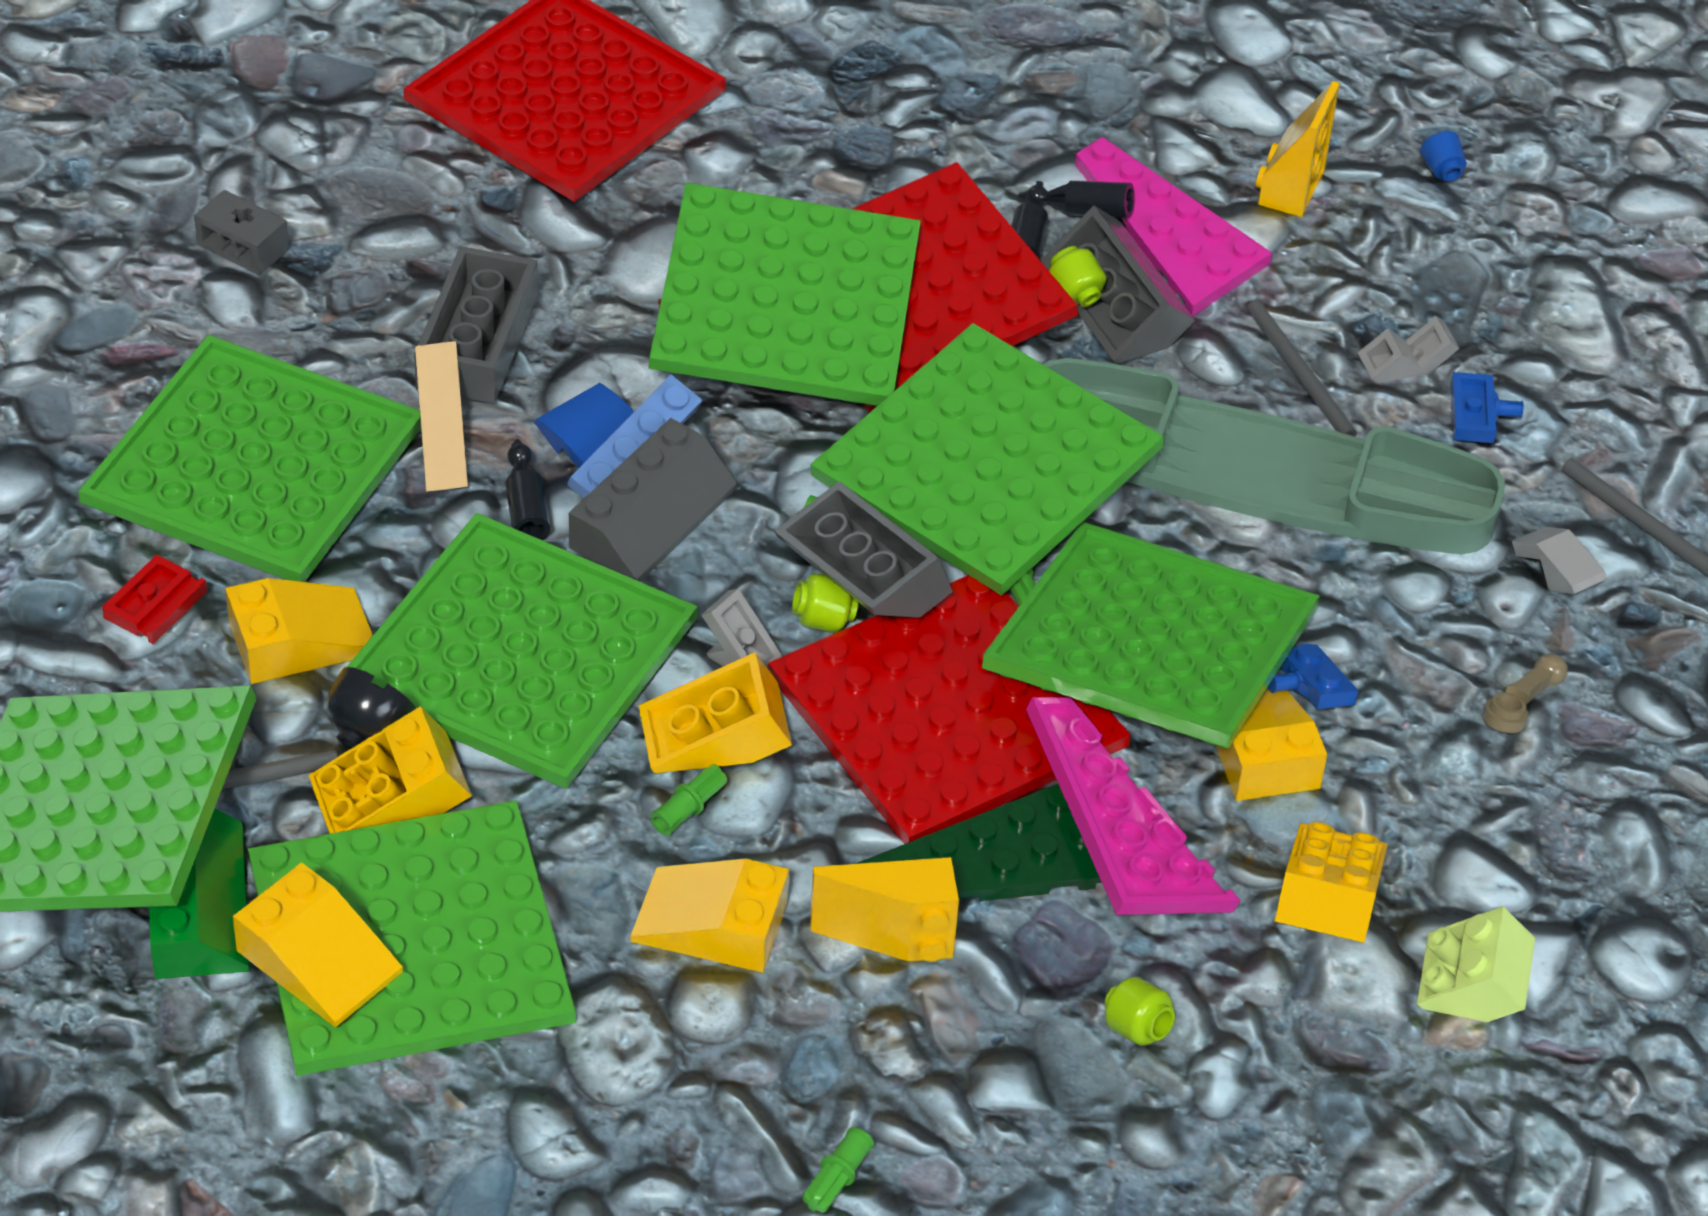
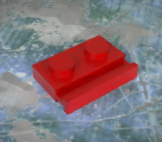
M156 554L102 606L103 618L136 636L142 634L148 637V642L154 644L207 593V582L202 577L197 580L191 576L190 571Z

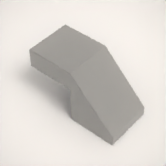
M1435 316L1406 341L1387 328L1360 350L1358 355L1371 379L1376 383L1430 374L1458 351L1459 347L1446 323Z
M1544 526L1512 541L1516 557L1541 560L1549 591L1575 594L1607 579L1604 569L1570 529Z

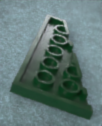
M1059 784L855 863L951 857L958 898L978 896L980 902L1049 894L1052 888L1077 885L1079 891L1095 889L1096 883H1102Z

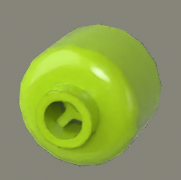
M1071 246L1061 250L1051 259L1049 272L1077 305L1080 304L1081 307H1087L1100 299L1102 295L1100 291L1105 286L1107 277L1091 251Z
M818 573L811 574L804 582H798L792 600L793 615H798V620L803 627L828 633H837L843 629L847 621L853 622L858 609V601L827 576Z
M1129 977L1123 980L1118 985L1112 987L1105 998V1020L1108 1027L1137 1045H1150L1155 1041H1160L1168 1035L1173 1027L1175 1012L1171 996L1163 989L1140 977Z

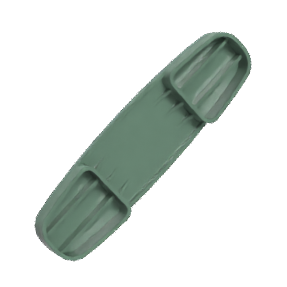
M1072 358L1049 360L1043 364L1163 436V448L1126 482L1183 499L1283 524L1425 551L1459 555L1477 552L1489 544L1495 533L1505 492L1504 478L1499 469L1487 459L1455 447L1385 426L1370 430L1366 439H1361L1266 413L1178 395L1179 385L1176 379L1164 372Z

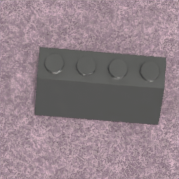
M1094 205L1040 260L1049 270L1051 259L1067 247L1085 248L1093 253L1106 274V284L1100 291L1102 294L1100 299L1094 304L1087 307H1081L1080 304L1077 305L1078 313L1112 360L1118 364L1168 349L1195 321L1122 223Z
M670 418L568 513L569 548L599 565L641 582L737 489V482L704 435Z
M840 481L774 531L780 540L874 615L920 618L953 592L939 557Z

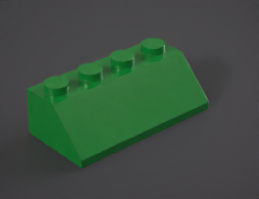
M214 808L178 905L149 907L150 947L155 979L249 972V960L237 952L233 923V916L246 906L243 823Z

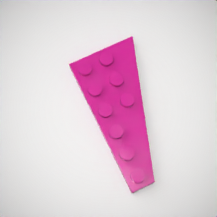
M1104 137L1076 153L1075 166L1087 181L1133 184L1135 204L1132 216L1121 219L1126 224L1128 233L1154 267L1161 270L1168 279L1167 284L1173 292L1179 294L1184 300L1185 307L1192 316L1270 265L1272 252Z
M1032 697L1026 711L1115 914L1234 912L1240 903V899L1231 889L1224 892L1212 877L1215 869L1206 859L1198 860L1184 844L1187 838L1184 832L1145 786L1138 789L1127 775L1130 770L1128 765L1121 757L1113 759L1100 743L1103 735L1072 698Z

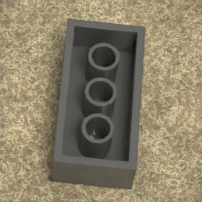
M459 247L418 345L456 341L461 398L496 403L538 298V260ZM415 352V353H414V361H415V380H416V389H418L417 365H416V352Z

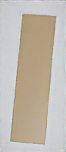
M456 341L415 346L426 492L468 487Z

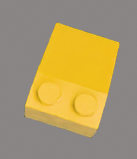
M1332 81L1286 129L1280 143L1274 142L1272 144L1267 159L1268 166H1261L1256 179L1255 187L1261 189L1258 205L1303 217L1325 172L1340 87L1339 82Z
M265 578L225 588L229 625L251 685L351 661L373 636L354 587Z
M756 652L638 705L650 768L655 774L702 769L713 764L720 767L754 763L792 745L778 682Z
M1267 688L1229 749L1215 745L1236 801L1321 789L1327 759L1326 749L1314 720L1288 691L1271 693V690L1269 691Z
M951 857L813 867L810 910L811 932L907 962L922 960L933 962L940 959L953 958L959 898Z
M749 859L656 867L631 933L630 942L764 973L788 904L790 869Z
M302 862L233 916L237 952L335 1028L403 973V966L337 889Z

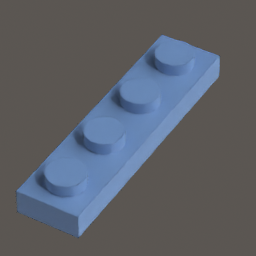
M670 375L570 477L567 485L581 497L585 498L670 418L684 424L699 408L702 399L673 375Z

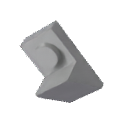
M739 588L728 590L702 614L705 622L719 641L706 655L721 666L730 664L754 652L757 653L767 668L768 662L782 657V654Z

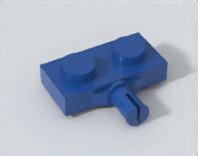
M1453 372L1450 383L1453 440L1494 443L1497 433L1496 421L1498 416L1522 418L1524 402L1499 400L1494 390L1493 375Z
M1308 643L1292 648L1280 667L1285 674L1275 675L1268 686V690H1271V693L1288 690L1298 692L1308 698L1317 710L1355 705L1358 689L1317 644Z

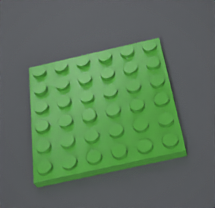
M686 182L648 369L878 406L895 389L921 220Z
M972 323L813 461L810 467L813 477L829 487L834 486L840 481L924 547L1002 596L1163 448V436Z
M207 335L79 489L80 503L280 578L305 582L420 431V410Z
M476 513L347 667H353L374 675L370 683L376 684L383 689L387 683L396 688L416 708L421 706L447 732L449 738L567 789L698 618V606Z
M1082 522L985 651L982 668L998 673L1006 678H1014L1038 686L1046 691L1066 695L1086 704L1096 705L1121 713L1129 718H1136L1163 727L1168 731L1179 732L1203 740L1208 744L1229 749L1317 611L1320 595Z
M251 685L11 698L0 721V912L177 906L257 697Z
M517 800L248 848L249 862L257 897L302 862L337 889L403 966L402 974L336 1028L276 982L296 1076L576 1023V1011Z

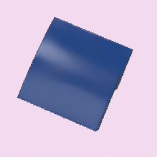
M598 383L535 419L534 424L557 454L565 451L579 469L634 413V410L612 390Z

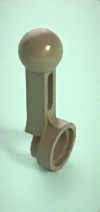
M1553 653L1540 656L1534 663L1533 670L1516 683L1507 685L1505 693H1497L1486 702L1483 712L1485 723L1491 728L1504 733H1518L1522 731L1528 718L1526 704L1549 686L1559 685L1566 679L1568 668L1565 660Z

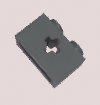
M227 190L220 192L194 215L197 245L259 276L289 250L287 220Z

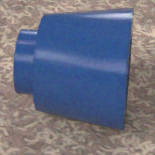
M1452 131L1439 132L1429 137L1421 145L1420 155L1435 177L1444 181H1454L1462 176L1467 162L1457 133Z

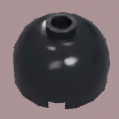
M344 667L328 693L326 711L331 725L339 731L336 738L348 748L352 749L417 709L405 695L387 683L383 689L376 684L370 683L374 675L353 667Z

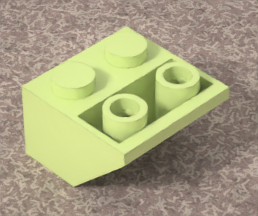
M1504 906L1429 932L1417 1004L1425 1010L1483 1022H1490L1525 1010L1535 937Z

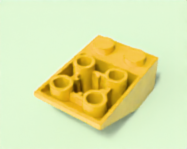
M421 706L308 775L329 834L443 814L472 796L447 732Z
M1312 822L1309 825L1300 823L1285 872L1275 922L1365 943L1388 843L1381 842L1376 836L1368 833L1357 832L1351 835L1338 832L1332 826L1321 822Z

